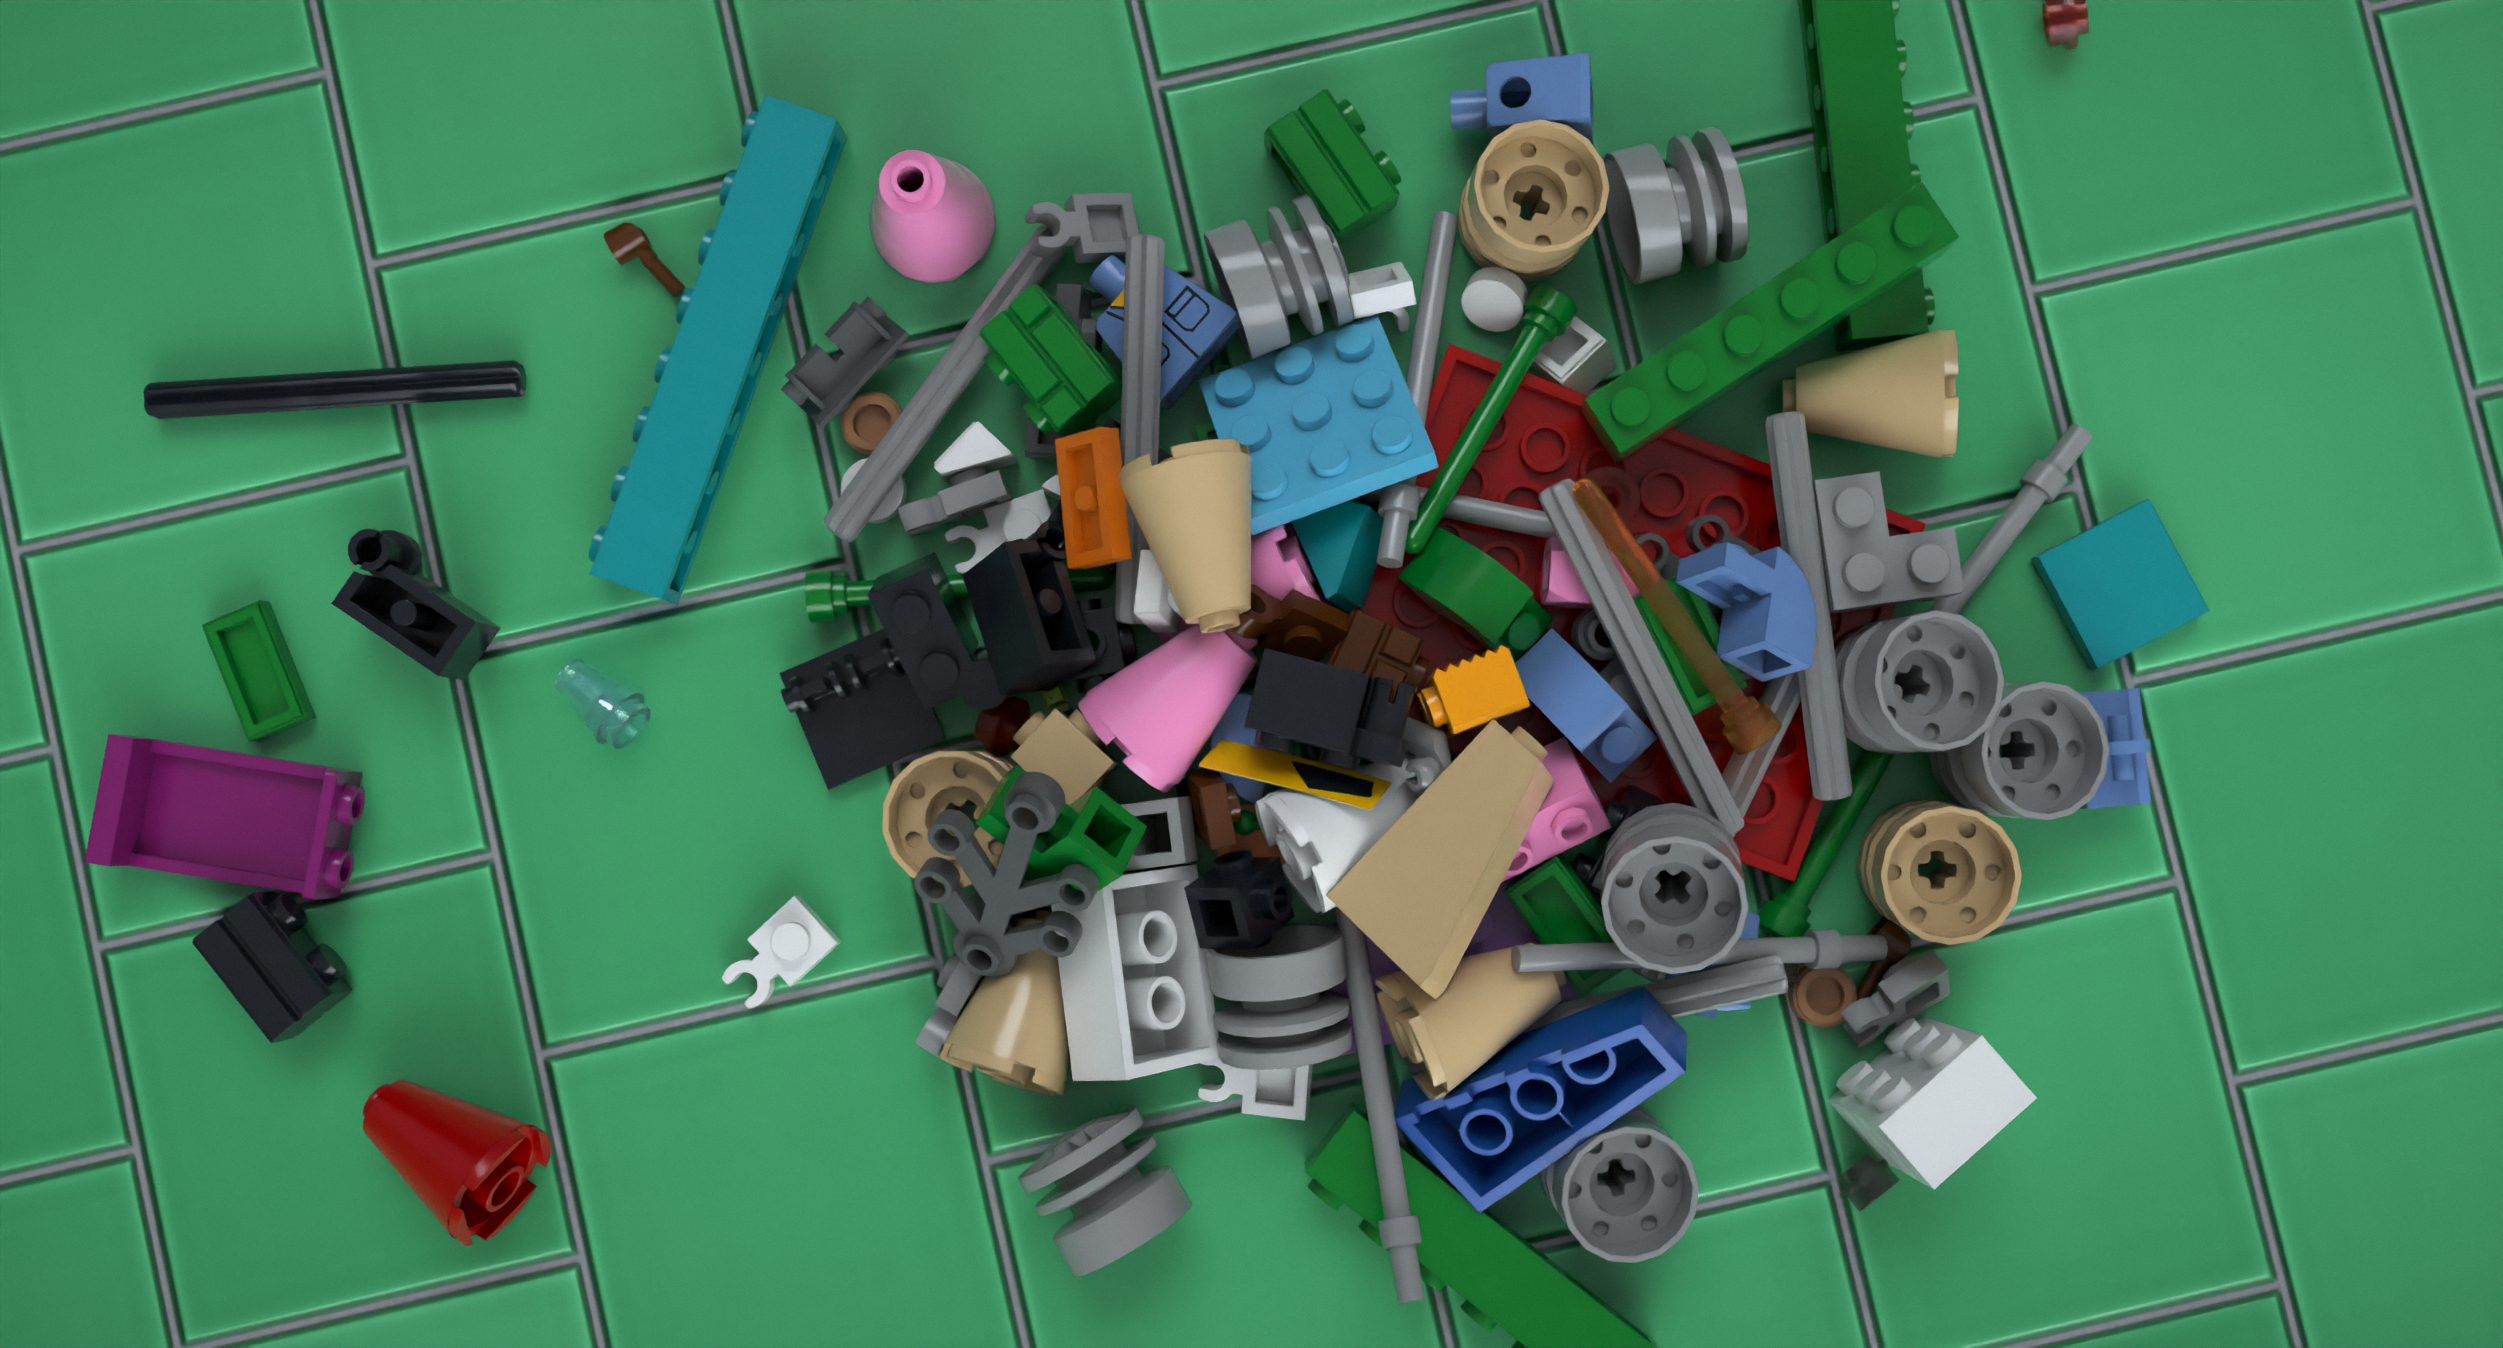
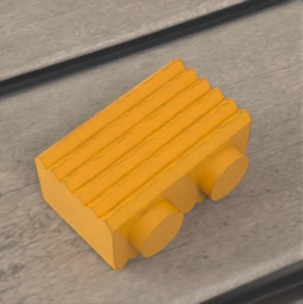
M1502 645L1493 651H1485L1481 656L1475 654L1468 661L1462 659L1455 666L1449 664L1443 670L1437 668L1427 678L1424 685L1425 689H1422L1421 693L1416 694L1426 724L1434 728L1440 727L1448 738L1485 725L1492 719L1496 721L1530 706L1509 648Z

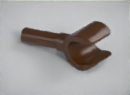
M622 223L604 234V239L619 264L623 265L639 257L644 267L649 270L673 297H677L686 288L652 250V245L642 229L631 223Z
M1882 917L1869 930L1867 935L1882 934L1885 937L1888 945L1887 956L1884 960L1871 961V965L1856 989V1001L1871 997L1884 973L1888 971L1891 965L1896 964L1907 956L1911 949L1909 935L1900 926L1885 917Z

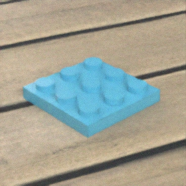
M1377 314L1198 380L1218 439H1235L1240 441L1241 448L1246 444L1249 446L1252 457V536L1439 467L1433 446Z

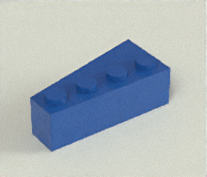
M1643 986L1519 1035L1448 1094L1437 1100L1429 1099L1419 1088L1413 1077L1402 1081L1394 1113L1397 1126L1472 1206L1481 1213L1686 1073L1687 1033Z

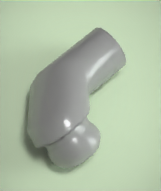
M1408 717L1402 739L1408 741L1406 751L1415 754V759L1409 761L1405 770L1410 773L1414 772L1416 776L1406 779V783L1415 793L1423 794L1452 763L1448 737L1442 730Z

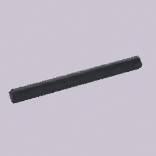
M510 360L149 383L144 388V408L150 416L158 419L520 397L526 391V374L523 365Z

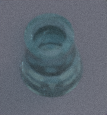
M575 659L568 663L555 679L554 687L565 696L592 735L601 744L609 742L614 748H622L637 738L649 722L651 711L644 705V696L641 693L591 668L581 659Z

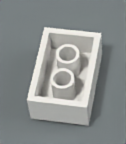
M1197 864L1125 872L1121 877L1098 891L1090 906L1082 911L1066 909L1059 903L1051 905L1052 912L1065 911L1072 914L1079 920L1083 928V934L1073 953L1066 957H1058L1073 1081L1130 1080L1219 1059L1216 1042L1219 1036L1218 1029L1214 1025L1215 1004L1213 993L1210 990L1206 949L1199 947L1184 889L1198 878ZM1055 931L1058 935L1065 937L1060 932Z
M1921 1017L1918 1021L1910 1018L1893 1029L1884 1040V1044L1888 1048L1871 1063L1868 1064L1864 1060L1849 1068L1836 1083L1840 1090L1828 1101L1878 1159L1928 1187L1936 1189L2034 1102L2037 1097L1982 1035Z

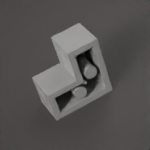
M1880 471L1813 481L1830 614L1940 600L1965 592L1955 527L1889 536Z

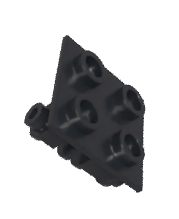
M881 629L779 673L785 686L784 689H781L783 700L791 713L796 712L828 790L946 740L933 707L924 710L885 629Z

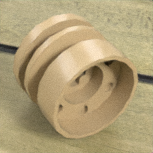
M1539 119L1514 124L1491 140L1479 158L1471 177L1461 193L1457 212V223L1462 244L1476 264L1482 268L1500 267L1516 274L1525 283L1547 279L1571 262L1604 215L1610 188L1604 161L1589 139L1568 125ZM1521 203L1532 207L1530 212L1532 219L1530 221L1519 217Z
M936 751L913 760L893 780L883 803L882 832L892 858L914 879L927 859L932 857L944 858L953 863L960 873V882L958 884L961 888L972 886V882L955 856L951 857L940 854L930 845L927 836L928 830L937 816L947 809L959 811L960 807L976 805L977 808L973 816L977 820L1004 774L1015 767V765L1011 761L993 753L981 751ZM979 826V828H975L974 836L997 870L1004 845ZM945 829L951 835L956 836L952 831ZM932 877V878H933L934 880H936L937 882L942 883V882L939 881L938 879Z
M1925 798L1898 803L1877 817L1861 841L1857 861L1862 891L1877 913L1923 940L1947 945L1979 940L2001 926L2017 903L2022 878L2017 849L2000 825L1979 811ZM1931 857L1941 861L1940 870L1930 872L1929 878L1918 874L1919 864L1928 863Z

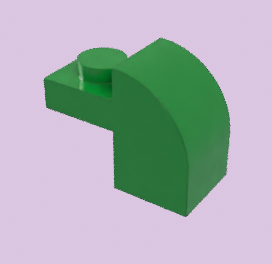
M1438 526L1435 528L1424 549L1412 558L1398 577L1436 613L1465 628L1487 650L1493 651L1500 645L1509 648L1514 663L1535 645L1554 620L1531 597L1534 592L1519 578L1477 547Z
M1018 765L1004 774L975 822L1003 845H1005L1010 825L1005 817L1004 799L1016 779L1020 775L1027 773ZM1095 786L1070 805L1065 803L1052 828L1038 834L1024 879L1032 881L1059 874L1067 865L1081 864L1090 868L1099 879L1098 891L1121 877L1147 826ZM1070 884L1073 888L1082 891L1078 886Z

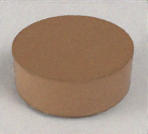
M880 392L859 394L854 397L848 409L842 413V434L852 448L860 454L869 457L903 410L886 394Z
M1804 965L1794 973L1788 986V1001L1793 1012L1804 1022L1817 1027H1834L1844 1022L1845 1020L1841 1016V1012L1857 1000L1856 987L1852 978L1840 967L1809 969Z

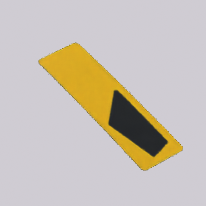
M1220 740L1199 763V767L1293 789L1364 810H1372L1391 786V782L1369 775L1228 740Z

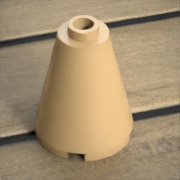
M1939 329L1796 366L1795 379H1783V412H1802L1805 416L1806 431L1810 433L1936 458L1953 457L1957 445L1959 396H1956L1955 375H1959L1956 331Z
M1235 439L1203 440L1170 447L1172 457L1152 466L1150 453L1124 465L1118 473L1121 488L1185 623L1199 624L1201 633H1214L1239 626L1241 624L1239 614L1251 609L1252 457L1249 446L1246 444L1241 448L1240 441Z
M1036 910L1033 919L1019 918L1015 927L1044 922L1046 916L1051 912ZM1043 949L1019 954L1013 969L1006 975L1000 977L984 976L944 1041L939 1058L971 1073L974 1065H977L976 1070L992 1076L991 1080L1043 1095L1054 1096L1056 1094L1063 1097L1068 1081L1070 1054L1058 957L1046 953Z
M1526 943V944H1522V945H1535V944H1533V943ZM1512 946L1462 957L1446 990L1437 999H1434L1420 988L1403 970L1388 973L1375 979V984L1383 990L1377 993L1376 996L1386 1026L1402 1059L1409 1056L1413 1063H1419L1423 1069L1422 1072L1412 1077L1429 1099L1437 1100L1448 1094L1561 1001L1559 988L1566 985L1564 972H1515L1511 960L1514 947Z

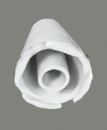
M1405 753L1402 768L1372 762L1359 766L1358 770L1354 771L1391 782L1389 789L1372 810H1364L1289 788L1268 793L1265 797L1256 801V817L1268 847L1270 848L1275 844L1278 845L1281 855L1286 862L1282 865L1286 879L1303 902L1315 913L1322 911L1323 914L1336 907L1326 895L1422 795L1412 791L1406 783V779L1416 776L1414 772L1410 773L1405 770L1409 761L1415 759V756L1411 753Z

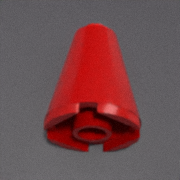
M406 1079L398 1080L391 1085L384 1084L377 1088L370 1095L363 1108V1116L365 1117L363 1132L451 1237L464 1246L472 1245L470 1237L475 1234L485 1241L493 1237L516 1216L537 1187L528 1180L536 1162L546 1168L550 1159L551 1140L538 1127Z

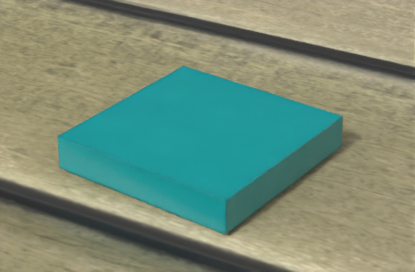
M2150 499L2141 501L2031 558L2090 670L2099 669L2210 611Z

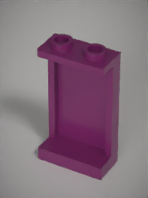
M108 734L84 862L103 866H134L300 893L303 894L304 898L316 900L340 897L341 888L347 885L353 871L354 856L352 851L348 849L353 824H356L361 818L365 805V791L360 786L362 772L142 736Z

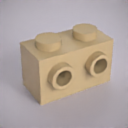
M1056 708L1049 715L1043 714L1039 710L1027 720L1013 737V740L1020 747L1011 755V758L1026 772H1040L1057 781L1064 791L1065 803L1068 805L1093 787L1100 788L1121 765L1102 747L1104 742L1097 736L1082 712L1078 709L1070 716Z

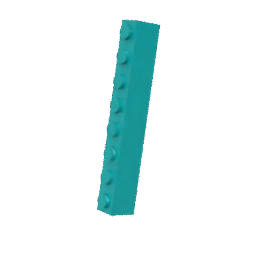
M764 95L759 111H752L748 115L741 136V145L745 148L737 171L732 169L727 173L721 187L720 205L723 206L722 213L716 229H708L700 244L698 263L702 267L694 289L689 287L684 291L677 308L676 321L678 324H681L672 348L666 347L662 351L656 365L654 379L659 385L651 407H643L636 419L633 429V441L637 445L629 467L622 466L614 479L611 489V500L615 502L607 526H600L592 539L589 549V560L593 562L590 575L678 605L848 138L837 119L768 95Z

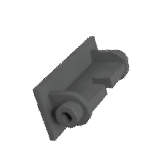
M869 297L860 305L854 301L847 311L825 333L839 348L832 357L815 344L784 375L789 381L781 390L822 428L833 417L840 415L848 409L857 391L876 371L885 368L892 362L898 352V348L910 336L904 329L887 317L886 313Z

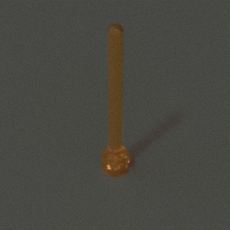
M1590 478L1578 480L1574 484L1572 491L1574 499L1724 711L1720 717L1725 724L1722 733L1738 755H1743L1769 741L1782 728L1781 722L1766 702L1759 704L1754 696H1745L1598 484Z

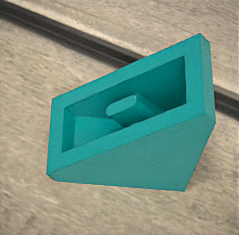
M1346 501L1291 521L1326 599L1350 614L1353 609H1361L1377 566L1383 518L1367 505Z

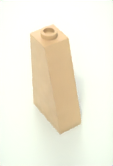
M1494 719L1489 722L1326 895L1397 966L1434 999H1437L1446 990L1555 780L1542 763V759L1548 754L1546 749L1522 727L1518 726L1510 734Z

